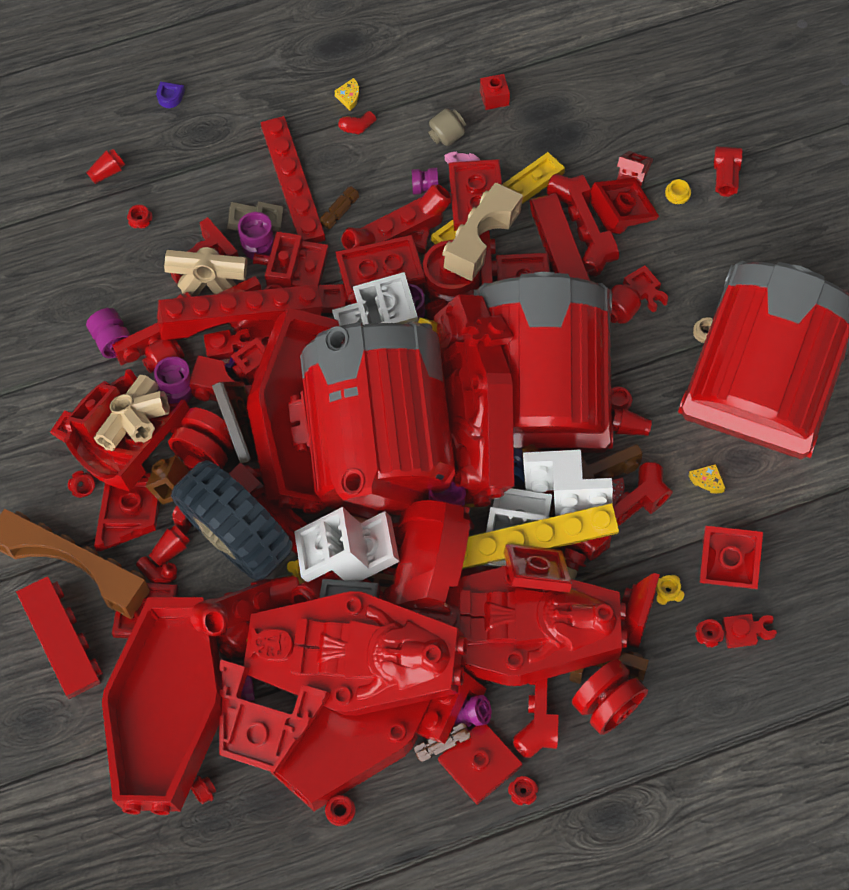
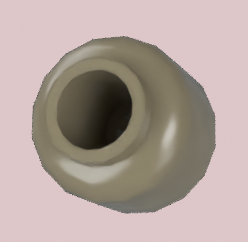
M444 109L429 121L431 130L428 134L436 144L441 142L445 146H450L465 134L464 127L466 123L455 109L453 111Z

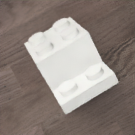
M405 272L353 286L357 303L332 310L334 319L338 320L339 326L362 322L365 325L375 323L407 324L411 321L416 323L419 321Z
M581 450L523 453L526 491L543 493L547 490H554L555 516L612 503V478H582Z
M513 488L504 492V496L495 498L493 507H490L486 533L549 518L552 495ZM506 560L485 564L484 566L498 568L507 564Z
M341 507L294 531L301 577L307 582L331 570L345 581L359 582L400 562L391 516L385 511L360 523Z

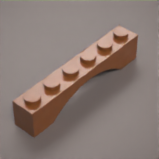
M4 508L0 514V552L14 559L50 557L71 563L86 572L96 582L108 608L118 611L130 619L134 617L135 611L137 612L143 603V599L150 592L145 581L146 578L141 573L135 570L129 572L123 569L122 565L114 559L108 558L105 560L99 557V554L88 546L81 548L75 545V541L64 534L58 536L52 533L53 531L45 524L39 522L36 525L30 522V519L19 511L13 513Z

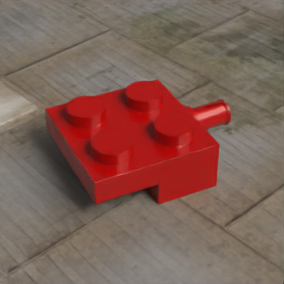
M276 232L271 254L254 253L253 264L267 265L265 272L267 286L276 284L286 288L318 285L319 289L329 248L326 244L305 242L302 239V235Z

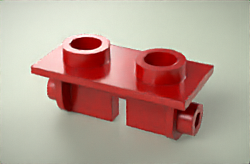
M302 391L300 392L301 395L291 396L290 402H288L290 422L300 421L301 424L300 426L291 427L293 447H296L297 452L308 451V447H310L305 395Z

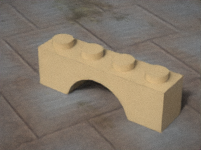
M496 182L489 191L486 190L481 197L479 206L477 208L473 207L470 211L468 221L465 225L461 224L457 229L455 239L452 242L448 241L444 247L442 254L445 256L444 268L472 281L485 262L487 246L481 241L479 236L491 229H509L520 214L523 195Z

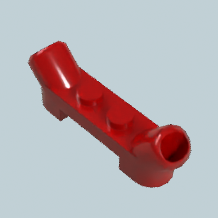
M556 173L551 176L548 182L547 194L556 193L559 201L568 204L570 219L572 222L576 221L581 242L585 241L588 247L582 258L588 275L598 276L607 263L619 259L616 241L610 230L600 233L587 206L590 203L591 189L584 175L568 178Z
M431 185L421 198L362 228L348 227L345 229L341 238L342 245L346 250L404 237L422 227H430L432 229L442 222L443 212L452 202L451 196L443 186Z
M643 463L638 469V487L631 493L627 491L622 494L617 500V504L613 506L618 527L642 507L652 514L672 495L673 491L663 482L664 470L658 463ZM611 535L563 547L582 551L589 560H594L610 547Z
M295 575L254 581L251 583V586L218 599H207L199 602L192 609L191 623L197 631L205 632L211 636H219L226 629L250 620L251 614L292 605V591L300 585L299 578Z
M547 679L529 683V685H535L534 695H529L528 713H534V719L513 738L514 747L525 758H532L542 748L557 749L559 715L547 714Z

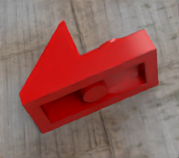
M631 151L620 156L617 167H620L617 180L635 178L641 187L653 158Z

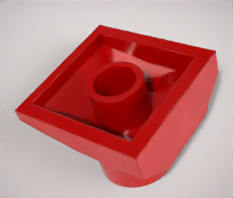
M635 178L595 182L591 188V205L606 229L610 230L611 233L621 234L625 232L628 226L654 221L659 217Z
M705 526L699 583L758 589L763 532Z
M653 573L639 583L633 584L632 589L626 587L622 603L626 604V619L621 620V630H627V645L639 648L660 574Z

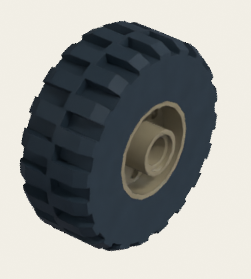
M209 460L199 462L174 486L171 498L181 512L219 552L251 579L259 581L267 578L291 553L292 542L279 523L239 482L218 465L213 464Z

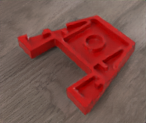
M221 660L222 690L220 689V696H222V716H219V755L278 773L329 698L330 692L302 684L293 713L282 712L242 699L241 693L249 668Z

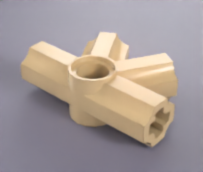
M209 247L201 248L197 253L167 250L164 268L167 273L183 274L178 282V287L181 289L182 294L188 292L191 296H198L206 285L213 294H218L236 285L232 279H246L247 258L219 255L216 250Z
M139 375L126 394L116 397L111 402L110 410L112 413L94 437L98 445H101L106 450L114 451L126 433L130 435L134 442L145 443L152 438L155 428L148 419L169 414L170 411L168 397L164 391L157 392L159 387L155 381L146 375Z

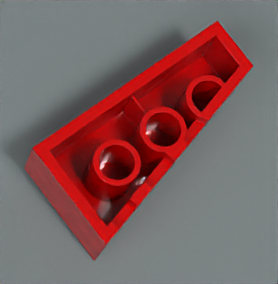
M47 576L16 591L67 698L71 699L101 684L98 676L103 673L96 659L89 660L85 652L90 647L84 634L80 633L77 635L73 627L77 620L71 608L65 609L60 600L65 596L58 581L52 583Z

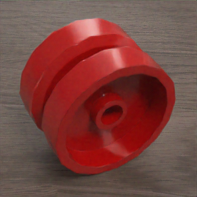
M441 241L432 246L425 254L423 260L425 283L423 284L426 295L431 301L443 298L446 304H448L458 294L474 295V289H478L481 286V269L472 281L445 269V256L442 254L448 241Z
M190 408L181 421L182 427L177 428L169 439V447L183 461L190 455L200 461L209 460L223 469L228 461L227 455H231L235 450L225 420L205 409Z
M619 659L610 661L594 673L572 699V705L582 715L592 714L590 724L601 735L610 732L636 710L648 694V689L639 679L633 678L628 680L630 670Z

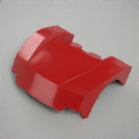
M131 369L125 370V376L118 378L110 384L107 381H103L80 401L66 421L67 434L64 439L71 454L89 473L108 485L126 491H131L146 473L142 463L159 443L164 440L165 436L169 432L174 433L177 428L182 427L181 421L190 409L186 400L181 399L179 403L169 404V414L148 419L153 424L155 430L152 433V438L145 443L134 442L130 435L126 433L114 451L106 450L101 445H98L94 437L112 413L110 410L111 402L116 397L126 394L137 379Z
M421 500L413 502L411 506L401 513L396 539L403 540L399 551L400 562H398L394 574V584L384 590L382 600L403 608H419L444 614L449 613L450 606L445 601L449 587L454 588L458 586L470 530V521L463 517L464 512L469 513V507L450 502Z

